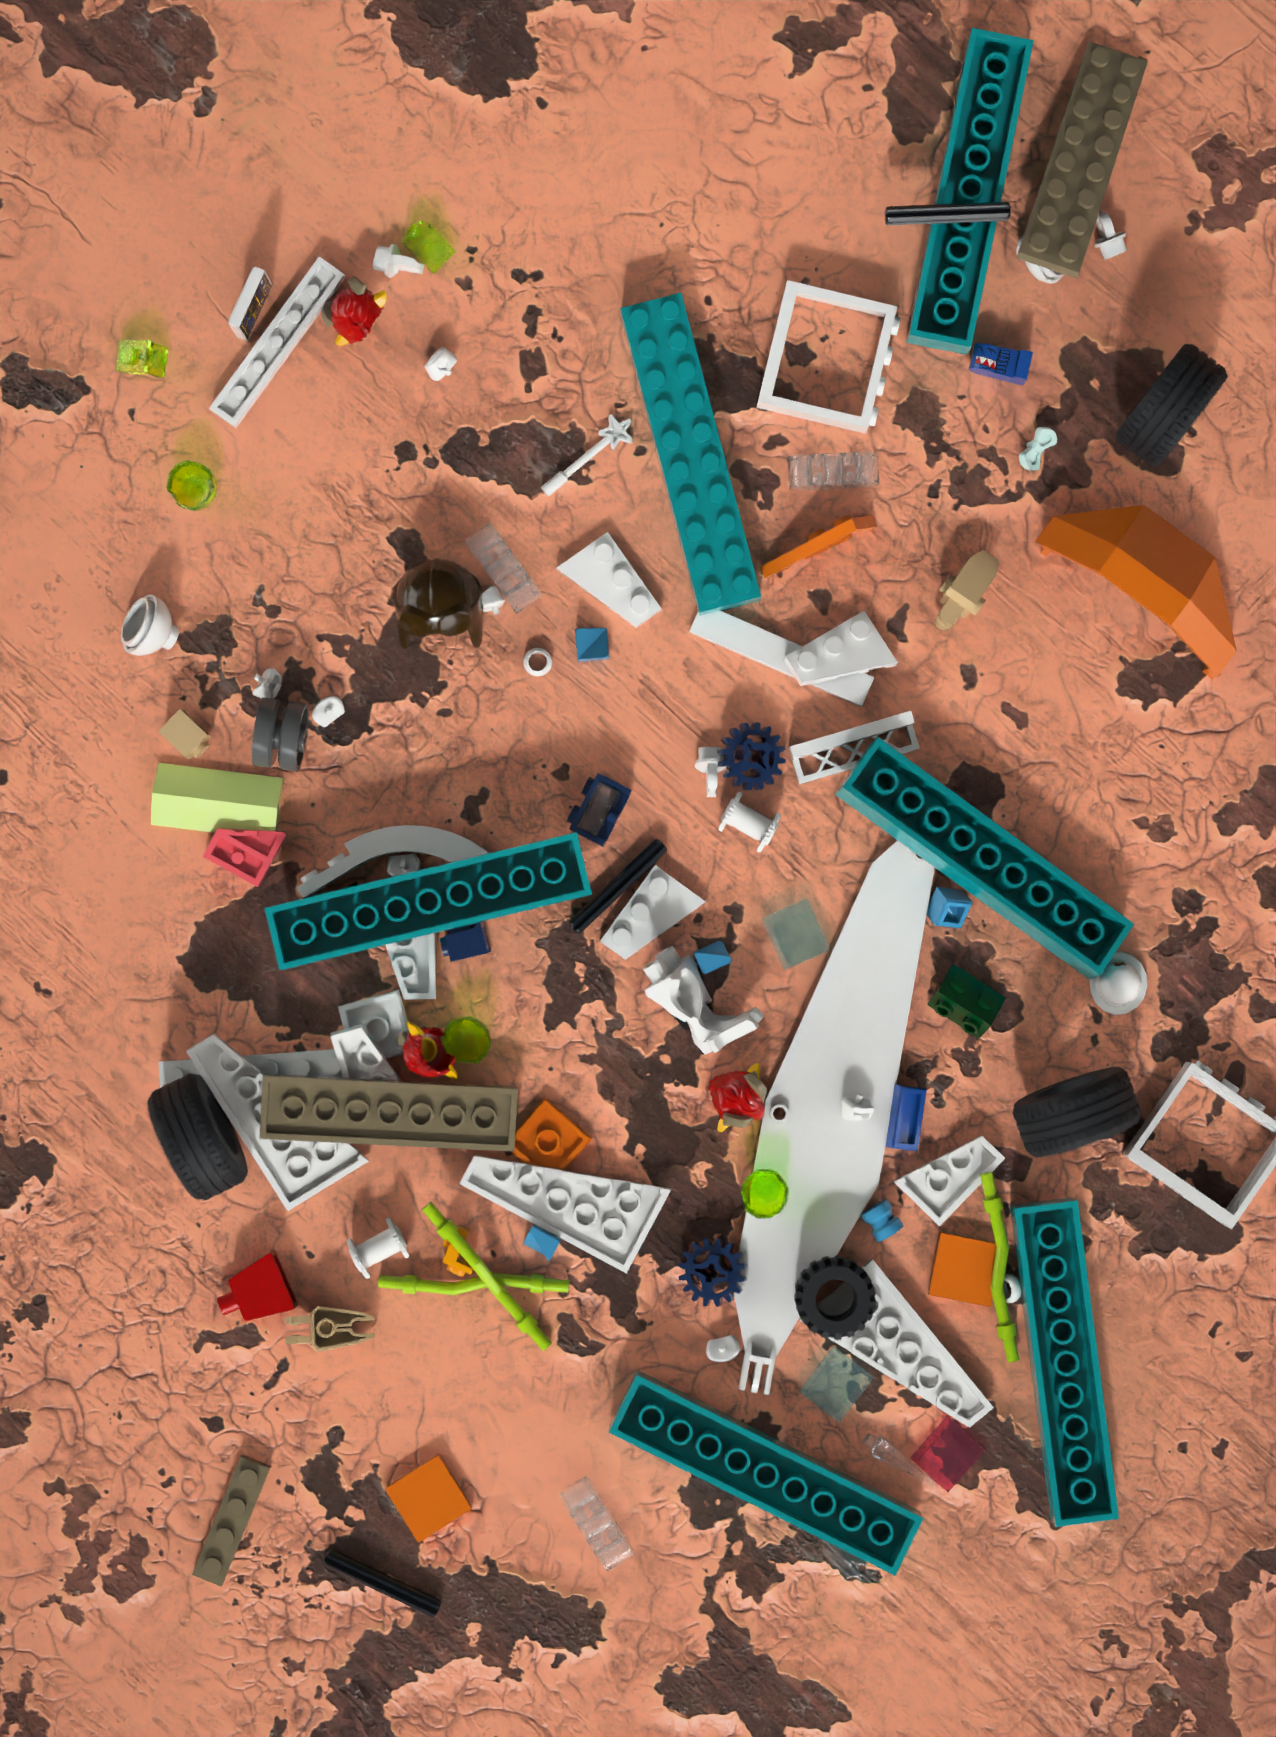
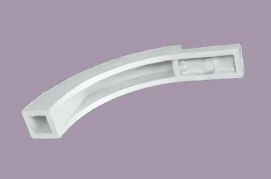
M416 825L386 827L357 836L344 843L350 853L349 856L345 857L344 853H341L327 862L329 868L321 873H318L315 869L300 879L303 884L296 888L302 898H308L359 866L381 856L394 853L412 852L429 854L452 863L489 854V852L458 834L439 828Z

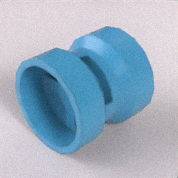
M888 1199L879 1201L861 1213L864 1222L870 1224L873 1228L872 1235L877 1242L887 1239L904 1226L898 1217L893 1216L891 1212L892 1206Z

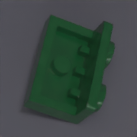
M953 964L927 1005L940 1016L946 1017L959 1025L966 1033L980 1038L991 1027L1006 997Z

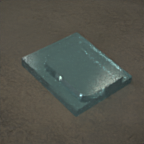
M808 898L761 918L784 970L830 950Z
M833 1346L799 1392L840 1423L874 1377Z

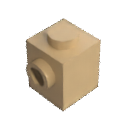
M179 709L158 731L187 759H191L193 756L199 758L209 748L210 745L207 742L212 738L182 709Z

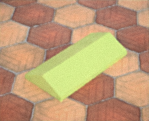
M158 763L152 790L151 825L215 833L217 829L277 831L284 778Z

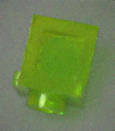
M425 221L416 222L411 225L405 232L406 237L401 241L403 246L410 249L433 274L456 252L441 234Z
M119 340L115 371L122 374H148L157 378H164L168 348L149 340Z

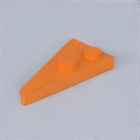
M849 514L833 522L834 528L826 532L822 528L807 535L808 542L760 566L764 578L777 574L804 558L807 560L849 540L853 532L869 531L877 527L873 516L851 518Z

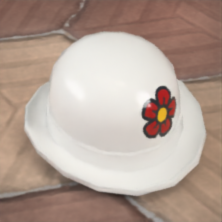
M1122 951L1114 954L1101 975L1090 979V992L1094 1002L1104 1012L1113 1015L1127 1014L1137 1008L1144 999L1147 990V974L1142 963L1133 955Z

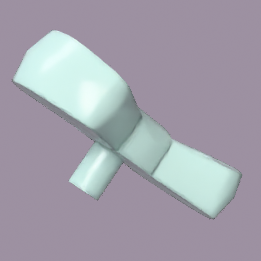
M1038 427L1034 440L1026 444L1027 449L1019 454V462L1023 468L1029 471L1039 470L1043 451L1056 445L1057 436L1050 427Z

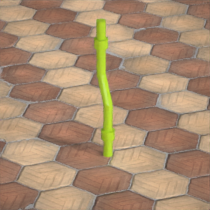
M985 1172L980 1174L985 1195L983 1205L985 1212L989 1213L996 1243L990 1286L998 1319L996 1329L998 1338L1003 1341L1007 1362H1016L1019 1360L1015 1341L1017 1331L1014 1321L1010 1319L1003 1289L1009 1252V1243L1001 1212L1004 1207L1001 1196L997 1195L993 1173Z
M432 1202L426 1204L422 1211L437 1227L436 1232L444 1241L448 1240L468 1262L492 1294L517 1321L515 1325L523 1334L527 1333L542 1351L547 1349L552 1342L536 1325L538 1321L530 1312L526 1313L506 1291L483 1260L457 1232L458 1227L450 1218L446 1219Z
M493 1272L502 1286L526 1288L534 1293H543L544 1290L569 1292L570 1280L545 1278V1274L532 1273V1276ZM405 1274L404 1277L380 1275L378 1280L379 1288L403 1290V1293L416 1294L418 1291L458 1295L487 1287L479 1276L457 1282L418 1279V1275Z

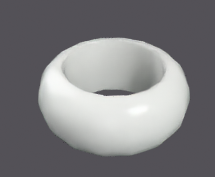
M533 648L524 656V668L530 675L536 677L543 676L552 667V657L543 648ZM537 653L543 654L547 659L545 668L539 671L533 670L529 666L530 657Z
M1005 1274L1003 1289L1006 1302L1013 1303L1021 1296V1284L1014 1275ZM1007 1282L1011 1287V1295L1007 1290Z

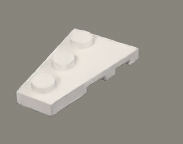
M862 611L784 658L786 665L800 686L837 679L839 676L853 673L861 674L872 669L894 667L898 663L865 611Z
M655 865L600 942L626 960L706 901Z
M435 933L385 945L404 1000L436 999Z
M362 1024L331 1033V1040L343 1078L402 1081Z

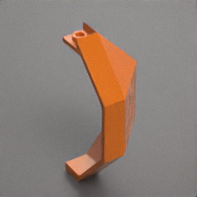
M1138 505L1053 516L1035 540L1036 543L1044 548L1041 554L1045 557L1052 551L1099 574L1166 623L1206 665L1202 672L1211 679L1219 676L1236 653L1237 649L1216 557L1147 506Z

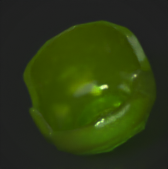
M186 460L176 464L168 474L167 491L172 494L176 504L184 509L200 511L207 508L217 496V479L213 472L203 464Z
M460 1016L451 1020L445 1028L442 1039L445 1051L452 1056L455 1055L456 1062L473 1064L479 1063L488 1055L492 1042L488 1027L483 1021L473 1016Z
M758 1169L748 1175L741 1189L744 1209L747 1213L758 1219H770L782 1212L789 1199V1188L783 1175L773 1169Z

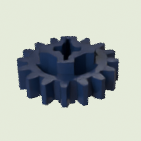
M754 722L751 726L748 723H741L740 731L737 728L729 729L731 738L724 737L721 739L726 747L725 749L717 750L718 754L724 756V760L720 761L718 766H726L727 770L722 776L724 778L733 777L732 786L736 787L742 784L743 790H751L753 786L755 790H762L764 783L767 785L774 784L772 775L782 774V771L777 767L778 764L786 763V759L779 757V753L786 749L785 746H777L776 742L781 738L779 735L770 736L772 729L770 726L761 729L759 722ZM747 736H756L760 738L761 741L754 743L752 739H748ZM750 751H754L755 753L752 756L753 762H749V758L751 757ZM750 770V772L752 774H755L757 777H747L743 775L742 772Z
M710 1237L704 1238L703 1247L699 1242H694L692 1244L694 1252L684 1251L683 1255L688 1261L679 1263V1267L685 1269V1274L680 1275L678 1278L679 1280H686L688 1283L683 1288L684 1292L690 1290L694 1292L692 1301H697L702 1297L703 1306H709L711 1301L714 1300L716 1307L723 1303L722 1297L726 1301L731 1302L734 1300L732 1291L738 1294L743 1291L738 1283L747 1281L748 1277L742 1275L741 1270L747 1268L748 1265L739 1263L738 1259L742 1257L743 1253L738 1252L734 1254L732 1252L734 1243L731 1242L724 1247L723 1238H717L715 1243L712 1244ZM710 1251L706 1261L696 1262L702 1253ZM724 1256L729 1259L733 1269L727 1266ZM715 1265V1270L718 1271L719 1274L724 1275H719L711 1279V1273L703 1269ZM694 1275L698 1276L702 1283V1288L696 1283ZM721 1282H730V1285L724 1291L716 1293Z

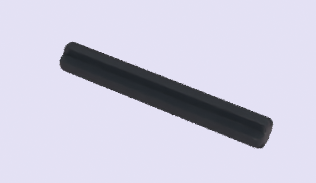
M1009 202L888 206L885 209L884 216L886 225L1007 221L1011 215V207Z
M655 839L569 920L570 927L576 933H582L667 852L666 846L659 839Z
M330 1549L323 1561L325 1567L431 1617L437 1615L441 1606L439 1599L336 1550Z

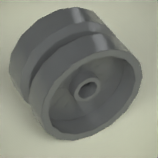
M262 697L257 710L253 732L252 763L254 766L271 768L278 754V763L282 770L299 772L308 737L309 710L307 703L290 701L283 714L280 700Z

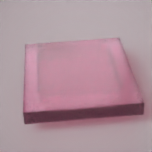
M947 1415L912 1454L910 1459L938 1485L949 1492L986 1450Z

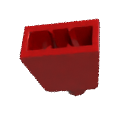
M275 1250L231 1277L228 1283L232 1292L217 1298L218 1306L223 1315L240 1309L245 1321L290 1311L298 1306Z

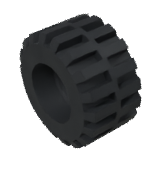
M826 1256L822 1257L820 1261L811 1262L810 1266L801 1272V1277L795 1285L794 1301L801 1320L814 1334L817 1333L825 1339L831 1337L834 1340H842L841 1337L848 1336L850 1338L855 1336L854 1333L856 1331H862L866 1327V1322L868 1320L871 1321L873 1308H876L875 1288L864 1269L854 1261L844 1259L842 1256H835L834 1258ZM840 1279L848 1283L852 1288L854 1294L853 1303L846 1312L840 1315H827L817 1305V1291L825 1282Z

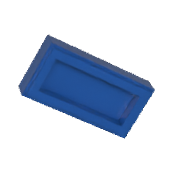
M894 1085L886 1147L918 1151L927 1089Z

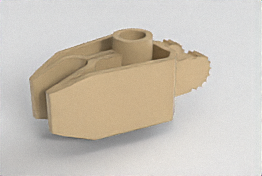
M981 550L968 559L955 578L949 575L939 590L944 594L939 600L944 606L934 620L938 630H949L959 617L965 619L969 613H972L974 616L978 613L986 601L982 598V595L996 576L998 559L985 550Z
M317 1306L310 1313V1316L285 1317V1324L290 1326L310 1324V1336L290 1335L285 1337V1344H310L316 1352L356 1345L375 1337V1333H354L352 1328H350L354 1322L374 1321L375 1317L359 1311Z

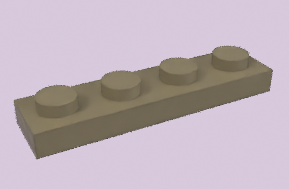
M241 1455L192 1575L222 1587L271 1466Z

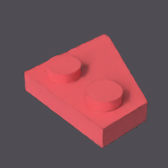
M217 829L202 857L259 887L288 833L285 831Z

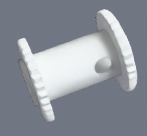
M738 792L735 799H731L720 820L722 822L718 829L722 832L726 824L735 827L742 833L759 841L760 844L756 851L761 852L774 835L781 815L777 812L774 819L771 820L757 811L738 802L743 793Z
M391 1218L385 1219L389 1227L388 1229L369 1238L365 1242L355 1245L351 1238L347 1240L348 1251L354 1264L367 1279L371 1277L367 1269L371 1265L399 1251L402 1252L405 1258L409 1257L408 1245L400 1229L393 1223Z

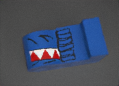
M976 343L974 344L969 370L979 375L1023 386L1028 377L1033 352L1022 349L1017 351L1003 347L998 348L989 344Z

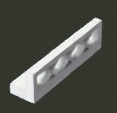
M908 711L790 746L788 749L799 785L853 769L858 760L852 762L855 754L859 757L863 754L858 751L862 741L870 737L875 740L878 737L877 735L888 732L885 740L880 739L901 754L920 749L913 727L915 722L912 712ZM906 727L911 745L898 748L888 742L894 730ZM858 741L855 748L847 745ZM841 746L852 752L846 764L838 766L827 759L833 748ZM828 750L825 757L816 754ZM811 755L822 761L816 773L807 776L803 775L799 758ZM825 763L833 767V768H830V769L821 771V770L823 769Z

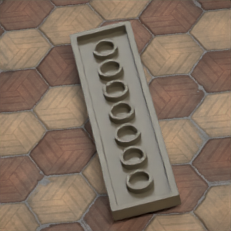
M1090 41L1088 42L1016 258L1077 279L1148 61Z
M263 1074L259 1139L514 1152L518 1087Z

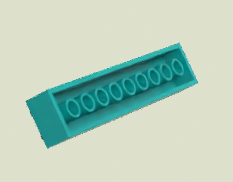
M976 28L971 29L934 205L1001 202L1034 40ZM997 221L930 224L906 343L964 355L969 353L972 347Z
M682 293L620 308L621 321L699 616L759 602L761 593Z
M879 737L867 747L835 793L837 797L1089 980L1102 974L1134 926V923Z
M575 832L264 909L280 971L592 895L578 834Z
M1070 1197L1010 1205L1050 1520L1055 1527L1119 1519L1078 1200Z
M639 1370L636 1371L609 1425L610 1434L896 1576L924 1519L919 1510Z

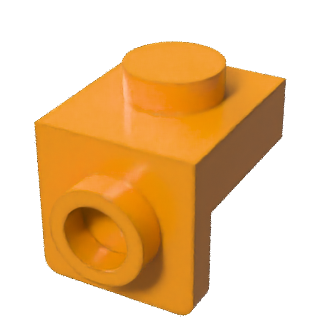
M459 1224L457 1232L466 1241L470 1229ZM445 1240L442 1247L447 1248L442 1263L448 1265L446 1270L464 1277L465 1273L471 1275L473 1268L468 1262L459 1259L460 1253L448 1240Z

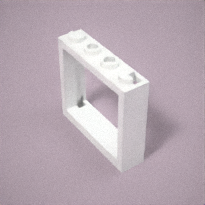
M787 280L757 408L866 434L869 425L875 426L879 408L873 406L876 395L882 396L886 378L881 377L883 365L889 366L894 347L888 346L890 335H897L901 317L895 316L897 306ZM796 296L885 317L861 417L772 396Z
M1186 1061L1122 1155L1218 1222L1232 1229L1276 1166V1137L1226 1209L1140 1149L1190 1077L1199 1081L1275 1135L1276 1115L1274 1118H1271L1263 1111L1266 1107L1254 1098L1249 1097L1248 1100H1245L1237 1094L1239 1088L1228 1080L1223 1079L1222 1082L1216 1080L1211 1076L1213 1070L1199 1061L1196 1064Z

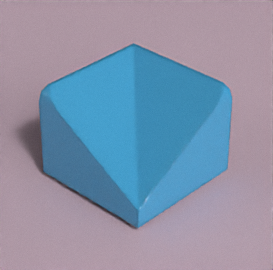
M607 628L575 629L578 662L609 660Z
M936 887L926 915L935 926L962 928L973 902L963 890Z
M717 941L693 952L702 974L714 971L732 961L722 941Z
M533 1224L524 1240V1244L545 1255L547 1260L550 1261L561 1238Z

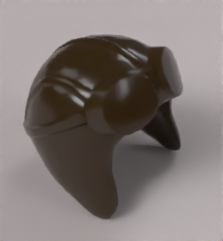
M439 558L422 561L406 571V574L397 582L393 589V602L396 610L401 647L403 649L407 648L408 634L418 637H424L429 634L455 636L468 631L473 646L478 648L482 643L481 585L478 579L458 563Z

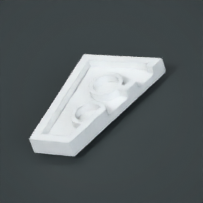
M608 532L556 568L635 628L662 610Z
M979 1136L893 1182L938 1226H941L982 1183L980 1174L993 1172L1005 1157L983 1136Z

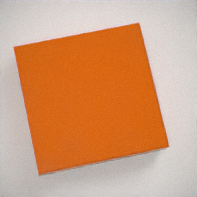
M544 1097L515 1131L514 1152H511L524 1164L566 1170L592 1138Z
M940 1232L928 1295L991 1307L993 1297L990 1286L996 1243Z
M437 1454L385 1487V1491L418 1543L472 1509V1505L440 1454Z

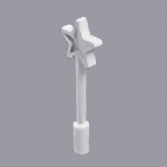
M610 414L609 427L598 432L599 436L604 438L567 469L559 471L542 485L541 489L549 497L568 481L569 476L609 443L611 444L612 451L615 450L620 441L631 444L633 439L626 432L632 423L631 419L618 423L613 415Z

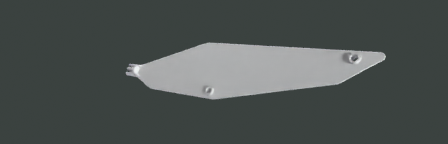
M898 840L871 864L765 1101V1113L762 1118L739 1252L743 1253L742 1257L738 1259L739 1263L748 1265L747 1268L741 1270V1274L748 1278L747 1281L738 1283L743 1289L741 1293L733 1292L745 1350L738 1390L745 1391L750 1361L755 1362L750 1392H758L762 1365L768 1364L763 1394H770L776 1357L800 1318L796 1309L794 1294L796 1291L795 1285L801 1277V1272L804 1269L806 1270L813 1261H820L822 1257L826 1256L834 1258L838 1254L879 1184L894 1085L897 1084L935 869L934 866L924 859L918 858L916 853ZM857 1093H861L863 1098L872 1102L874 1111L870 1119L851 1121L841 1117V1102L844 1097L856 1098ZM778 1107L785 1110V1116L782 1119H776L773 1116L774 1110Z

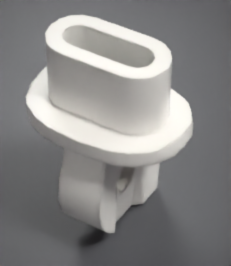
M1101 209L1096 220L1101 237L1094 243V247H1100L1105 260L1127 251L1123 240L1126 232H1115L1110 216Z
M391 244L389 247H377L373 261V270L382 271L389 278L395 276L399 270L417 274L423 273L424 265L418 263L414 258L401 255L398 245Z
M701 747L698 749L699 760L695 761V768L702 773H706L707 797H716L717 773L726 768V766H718V763L724 760V756L717 753V750L723 749L722 747Z

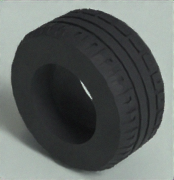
M1184 344L1115 433L1118 443L1124 447L1126 446L1127 450L1131 453L1134 452L1135 456L1140 460L1143 459V462L1147 465L1158 467L1228 378L1226 369L1220 364L1217 365L1213 358L1207 357L1208 355L1205 352H1200L1199 348L1195 345Z
M1110 1067L1075 1076L1035 1091L1015 1102L1012 1113L1015 1121H1017L1016 1125L1018 1131H1020L1021 1139L1024 1141L1025 1150L1034 1157H1045L1090 1145L1130 1128L1139 1121L1141 1108L1139 1103H1137L1138 1100L1132 1083H1130L1128 1073L1121 1067Z
M187 1074L151 1093L147 1106L153 1128L172 1169L193 1198L208 1200L214 1197V1195L223 1193L245 1180L248 1174V1167L238 1137L229 1118L201 1075Z

